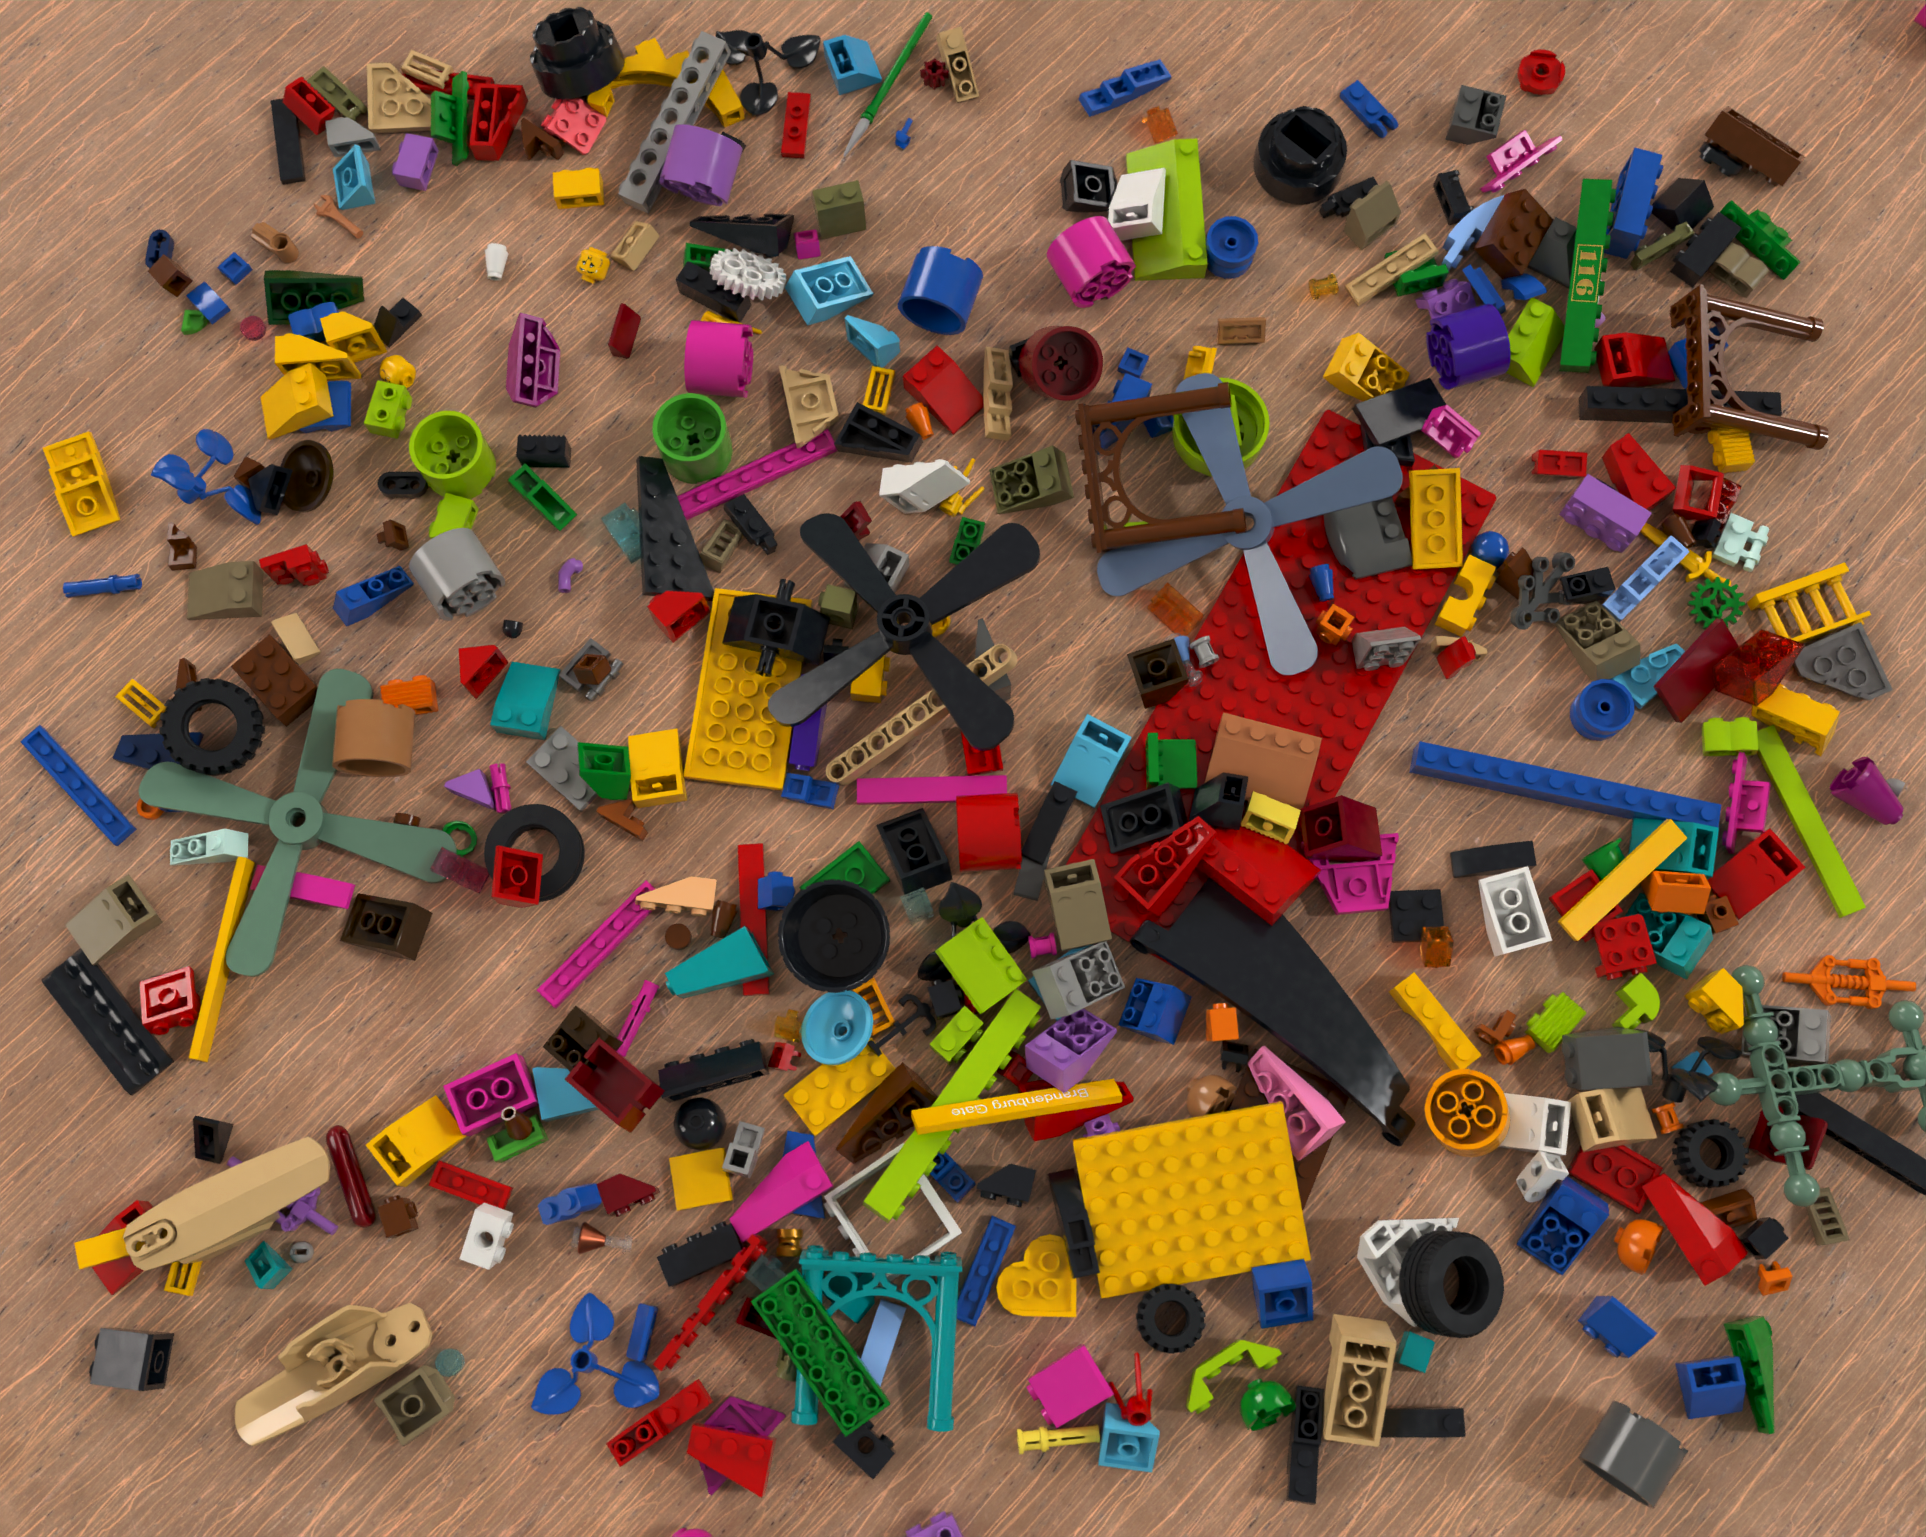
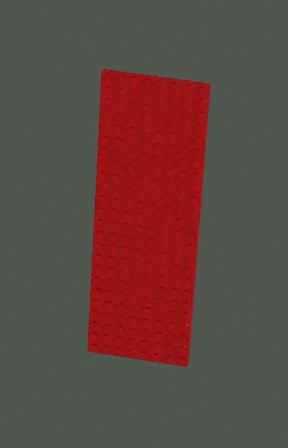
M1326 410L1277 496L1364 452L1360 425L1331 410ZM1414 453L1415 462L1412 467L1400 466L1403 481L1399 491L1392 496L1394 503L1399 494L1410 486L1409 471L1429 470L1433 465L1438 469L1444 468ZM1460 477L1462 553L1464 560L1497 497L1495 494ZM1395 505L1405 538H1408L1412 556L1410 508L1397 507ZM1324 515L1275 527L1268 545L1317 644L1318 657L1316 662L1308 670L1290 676L1280 674L1272 667L1243 553L1194 639L1195 641L1204 636H1209L1211 639L1209 643L1215 655L1218 654L1219 660L1212 665L1200 668L1198 665L1199 659L1195 651L1190 648V661L1184 665L1189 682L1168 702L1155 707L1100 805L1148 790L1146 789L1145 747L1148 733H1158V739L1196 740L1197 787L1204 784L1223 713L1322 738L1304 807L1335 798L1413 654L1412 652L1407 661L1399 667L1382 665L1378 669L1366 671L1364 668L1357 669L1351 642L1354 635L1361 632L1406 627L1422 638L1460 567L1412 569V566L1355 580L1352 577L1354 573L1345 565L1341 566L1330 547L1325 532ZM1329 564V568L1333 570L1334 599L1320 602L1308 576L1310 575L1309 569L1318 565ZM1333 604L1354 616L1350 624L1353 630L1345 641L1340 639L1336 646L1332 643H1325L1315 633L1319 626L1315 623L1323 610L1328 612ZM1180 789L1189 822L1195 789ZM1244 802L1243 811H1245L1248 802ZM1099 805L1066 865L1091 859L1095 860L1111 933L1130 943L1131 937L1145 920H1150L1169 931L1209 876L1195 867L1176 898L1160 916L1149 911L1114 877L1130 858L1137 854L1140 855L1152 847L1112 854ZM1299 816L1296 829L1288 845L1303 856L1304 853L1300 845L1303 841L1301 818ZM1150 954V955L1156 957L1157 959H1159V960L1165 962L1166 964L1172 966V965H1171L1170 963H1168L1165 959H1163V958H1161V957H1159V956H1157V955H1155V954Z

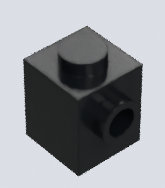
M941 978L931 982L932 986L927 987L937 1020L955 1015L962 1009L959 1002L963 1000L960 986H954L952 980L947 981L946 978Z
M1766 1217L1759 1218L1739 1237V1240L1756 1260H1764L1772 1255L1789 1238L1783 1232L1785 1230L1784 1227L1777 1220Z

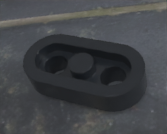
M1704 141L1699 148L1701 153L1699 157L1709 164L1714 162L1719 165V171L1728 177L1732 174L1737 176L1743 168L1738 161L1732 159L1709 142Z
M386 472L378 479L379 490L384 496L389 498H418L423 496L428 490V484L419 472ZM396 484L393 489H389L390 485ZM415 484H420L417 489H413Z

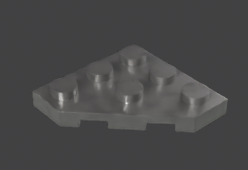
M1861 622L1788 653L1799 677L1865 701L1893 690Z

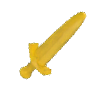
M1645 523L1640 531L1658 548L1669 538L1665 533L1648 523ZM1688 549L1690 552L1679 562L1681 566L1691 572V574L1685 577L1686 583L1698 579L1701 575L1709 578L1711 582H1714L1716 577L1720 578V583H1724L1726 578H1721L1720 575L1708 568L1712 560V551H1706L1703 559Z

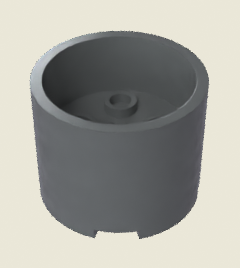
M1613 1401L1578 1458L1605 1481L1639 1503L1654 1509L1687 1455L1688 1450L1684 1447L1679 1448L1682 1443L1650 1419H1645L1635 1412L1632 1414L1628 1406Z

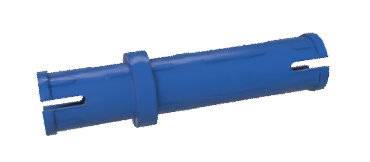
M139 574L128 576L110 575L109 578L65 582L63 584L64 594L68 593L65 595L67 598L110 592L112 594H119L120 591L141 589L142 580L139 578Z

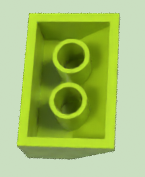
M1530 298L1508 335L1511 358L1510 366L1506 373L1531 387L1535 386L1564 336L1565 326L1555 310L1549 305L1535 298Z
M983 917L935 950L979 1014L985 1012L1028 980Z

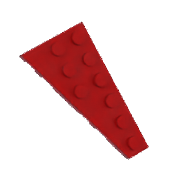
M752 1233L747 1240L751 1244L749 1248L744 1247L736 1254L731 1262L732 1270L726 1269L697 1305L700 1309L698 1313L694 1312L682 1325L680 1335L676 1334L653 1363L656 1368L664 1371L668 1367L671 1370L681 1358L678 1354L683 1347L689 1348L699 1335L696 1331L703 1324L706 1327L715 1317L716 1313L713 1310L718 1304L724 1305L734 1293L731 1288L735 1283L741 1284L751 1272L748 1267L753 1261L759 1262L768 1251L766 1245L769 1242L761 1235Z

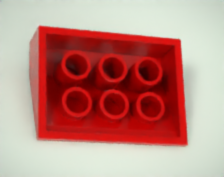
M1241 825L1240 830L1216 828L1215 831L1218 834L1196 866L1271 926L1321 873L1317 866L1288 844L1265 836V834L1261 835L1260 832L1256 833L1255 830L1251 831L1250 828L1247 829Z

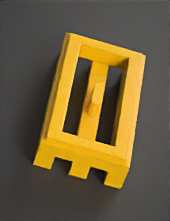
M872 366L863 401L864 406L886 416L896 375L895 370ZM876 373H881L872 406L869 405ZM889 375L882 406L878 407L885 376Z
M133 678L115 696L152 728L157 726L156 722L160 720L161 712L164 713L166 710V706ZM133 686L136 687L160 709L158 711L153 709L135 694L131 688ZM126 694L130 695L153 716L148 718L124 696Z
M202 1261L192 1264L185 1289L191 1263L183 1264L177 1287H174L181 1262L171 1263L164 1291L193 1296Z

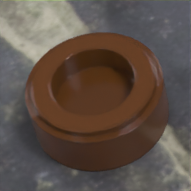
M395 813L393 822L419 827L421 818L405 813Z
M679 923L671 925L665 933L667 944L675 950L685 949L689 946L692 939L690 930L685 925Z

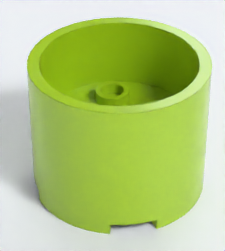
M457 411L433 413L419 422L411 434L409 441L410 457L429 487L440 496L444 497L445 493L472 499L483 493L482 490L488 485L491 478H494L496 460L493 451L477 424L467 415Z

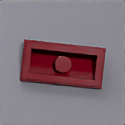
M621 303L608 346L612 356L629 359L641 317L624 303Z

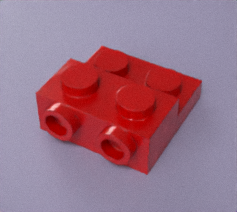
M307 544L259 559L262 570L277 585L290 584L294 579H297L303 586H312L318 584L321 580L327 579L326 574L329 573L325 560H321L318 552L313 551Z
M1591 869L1548 899L1561 917H1563L1600 882V879ZM1617 904L1599 922L1616 919V916L1623 912V910ZM1592 928L1581 938L1584 942L1594 937Z
M190 966L139 982L142 1025L151 1034L164 1035L169 1032V1028L178 1025L189 1027L194 1024V1020L198 1019L201 1002L200 996L195 990L194 970Z

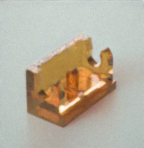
M1168 582L1150 600L1151 603L1147 606V609L1177 636H1188L1201 623L1203 614Z

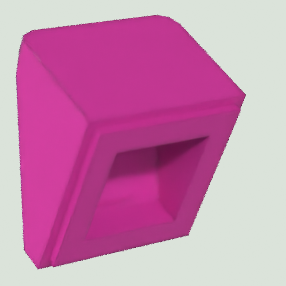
M817 229L794 233L798 259L819 257L821 255Z

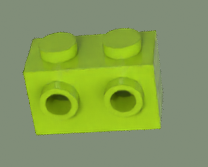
M377 380L364 420V425L370 433L398 439L400 431H403L405 427L406 411L412 405V397L406 387Z
M964 1006L930 1043V1048L948 1065L953 1060L957 1063L967 1052L964 1048L970 1042L975 1043L983 1035L984 1031L981 1029L984 1027V1023Z

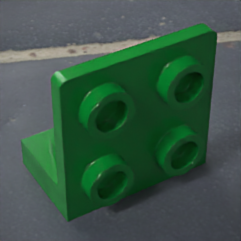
M1397 251L1386 253L1384 258H1388ZM1433 257L1415 270L1404 272L1393 285L1398 297L1443 286L1449 272L1446 264L1437 266Z
M1148 733L1145 740L1146 789H1151L1165 783L1173 784L1180 789H1196V740L1158 739V733Z

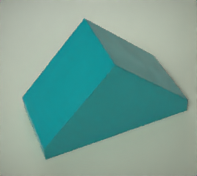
M265 1241L245 1259V1263L257 1287L260 1289H274L293 1269Z

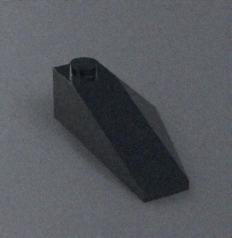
M743 214L742 216L734 217L733 220H730L728 215L698 216L690 221V227L755 253H764L766 257H777L788 247L794 214H764V217L751 219L750 214Z

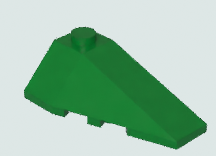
M1751 1316L1724 1323L1733 1355L1740 1356L1746 1383L1745 1392L1759 1433L1772 1434L1774 1433V1385L1771 1326L1764 1316Z

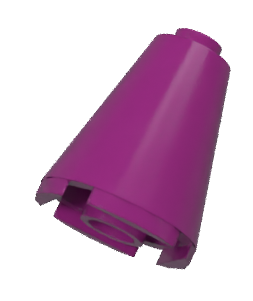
M1869 757L1856 759L1852 762L1853 768L1849 771L1844 768L1834 778L1829 788L1832 791L1830 793L1834 797L1883 825H1893L1903 817L1902 812L1904 808L1874 761Z

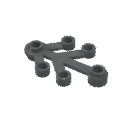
M1558 552L1553 556V570L1544 582L1543 572L1549 568V560L1546 557L1537 556L1533 559V576H1520L1518 580L1520 588L1519 606L1515 607L1510 614V621L1516 628L1525 630L1534 621L1556 623L1559 620L1560 613L1558 609L1546 608L1544 611H1535L1539 604L1558 602L1559 604L1569 605L1572 603L1567 602L1563 590L1548 593L1564 572L1574 568L1575 558L1570 553ZM1533 589L1532 598L1529 601V590Z

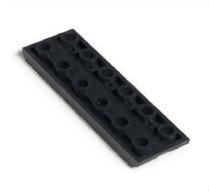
M81 948L42 978V983L123 1089L131 1096L175 1062L154 1034H151L142 1025L140 1016L99 963L93 966Z

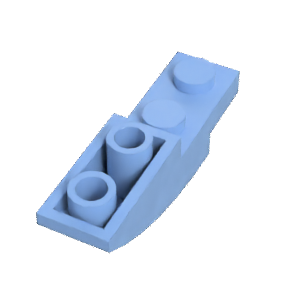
M1504 195L1491 199L1472 210L1450 232L1443 245V248L1449 252L1441 264H1446L1448 272L1452 267L1457 268L1463 258L1461 255L1464 249L1468 251L1473 242H1478Z

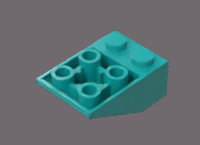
M1633 818L1628 855L1665 820ZM1673 821L1687 839L1653 871L1705 874L1707 880L1713 877L1719 828L1694 822Z
M1640 893L1624 917L1636 914L1642 915L1656 958V964L1687 980L1713 940L1711 926L1687 914L1652 911L1646 895Z

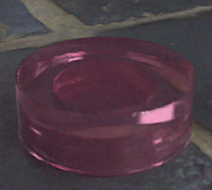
M248 316L241 322L240 330L246 339L257 341L265 335L266 325L259 317Z

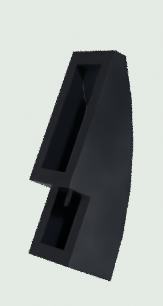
M1533 841L1490 845L1450 853L1453 878L1502 874L1527 866L1531 870L1537 866Z

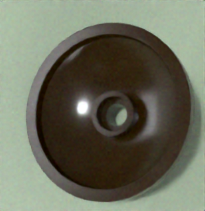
M303 440L296 443L288 450L280 465L293 470L283 502L293 511L306 513L315 510L327 498L333 484L334 467L328 450L319 442Z

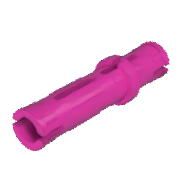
M644 980L636 1000H632L631 1005L633 1006L618 1035V1038L624 1043L617 1051L624 1057H626L627 1051L646 1013L650 1012L651 1008L649 1006L660 987L647 980Z

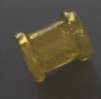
M1333 273L1329 274L1326 278L1318 280L1313 278L1309 280V291L1312 299L1318 300L1320 296L1327 294L1336 295L1338 293V281Z

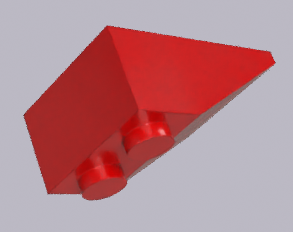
M938 345L903 375L904 389L919 403L922 402L924 407H927L928 412L953 435L984 408L983 396L954 360Z

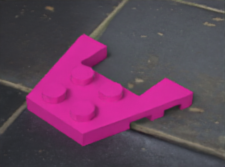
M1398 833L1380 834L1382 856L1377 857V861L1330 865L1329 860L1307 858V860L1321 870V873L1316 878L1336 915L1386 911L1388 909L1393 879L1392 870L1396 859L1395 850L1399 838ZM1302 841L1300 845L1303 853L1305 854L1304 844Z

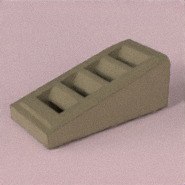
M724 519L700 553L703 565L718 573H721L743 537V534L734 523ZM724 530L734 534V538L723 533ZM719 539H722V540H724V541H726V542H728V543H730V544L728 545V544H726V543L720 541Z
M1830 1188L1820 1189L1819 1197H1824L1825 1202L1806 1207L1816 1245L1848 1241L1847 1230ZM1827 1207L1828 1213L1818 1214L1816 1209ZM1830 1218V1224H1822L1821 1220ZM1833 1229V1235L1826 1234L1825 1230Z

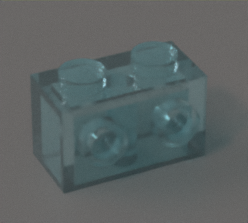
M623 503L603 516L601 520L632 564L641 558L639 513L634 507L630 509L626 503Z
M762 1254L745 1274V1277L764 1292L785 1277L787 1273L781 1269L783 1263L771 1254L767 1257Z

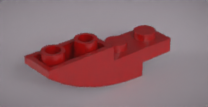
M697 1379L611 1439L606 1445L621 1467L713 1403V1400L700 1379Z

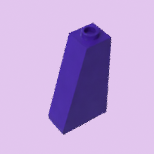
M827 704L805 722L794 726L789 763L795 764V769L810 771V766H817Z

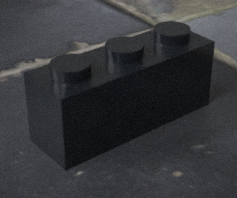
M1720 212L1713 219L1708 217L1699 228L1702 232L1699 235L1695 233L1687 242L1688 249L1686 251L1681 249L1672 260L1675 265L1670 272L1692 288L1742 229Z
M687 261L675 279L679 293L730 320L741 323L751 307L750 297L746 295L743 298L741 293L732 294L733 290H724L725 285H717L718 280H713V275L710 272Z
M726 1221L712 1226V1232L704 1236L699 1232L686 1238L688 1243L678 1247L677 1243L663 1248V1254L657 1256L668 1287H674L733 1260L736 1254L743 1249L731 1223L727 1225Z

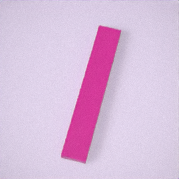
M1007 775L857 778V805L956 803V796L1007 793Z
M647 880L537 989L555 1009L653 911L640 909V905L635 904L636 896L655 890Z

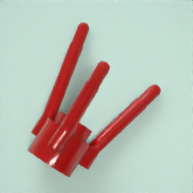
M1136 1352L1134 1354L1136 1396L1130 1397L1125 1406L1113 1382H1109V1387L1114 1393L1113 1396L1121 1410L1122 1419L1128 1418L1130 1424L1141 1426L1152 1419L1151 1403L1153 1391L1148 1389L1146 1400H1144L1142 1395L1140 1355Z

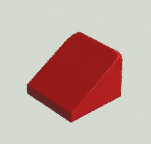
M1010 1051L1008 1055L1012 1057L1004 1070L998 1068L996 1072L1018 1087V1084L1027 1083L1033 1072L1026 1068V1060L1022 1056Z

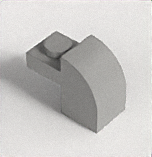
M739 1121L733 1143L730 1142L722 1166L723 1171L747 1178L751 1177L758 1160V1152L765 1128Z

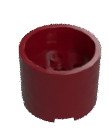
M1048 326L1037 330L1028 339L1020 353L1019 367L1024 382L1038 395L1050 399L1072 401L1084 397L1097 385L1103 370V356L1097 341L1085 330L1073 326ZM1062 360V364L1054 366V361Z

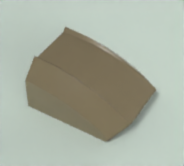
M424 1365L374 1398V1401L379 1409L383 1411L396 1432V1437L400 1444L405 1447L453 1411L455 1396L437 1369Z

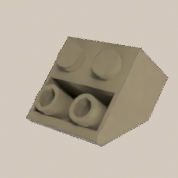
M1385 181L1380 186L1378 184L1375 185L1363 199L1358 198L1351 204V210L1346 218L1347 222L1343 231L1363 250L1397 224L1401 210L1391 184L1388 181Z

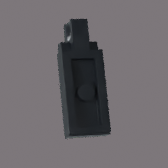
M1371 177L1328 197L1327 202L1321 204L1319 213L1323 219L1333 214L1342 218L1349 215L1351 204L1358 198L1363 199L1366 197L1368 192L1378 183L1374 177Z
M745 494L724 504V511L751 545H760L767 556L776 551L778 544L773 538L775 535L772 529Z

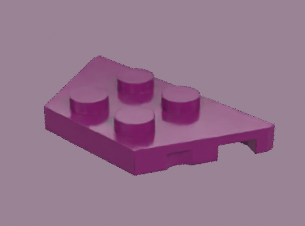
M731 1395L704 1424L769 1436L787 1415ZM699 1461L707 1483L708 1493L712 1496L728 1478Z

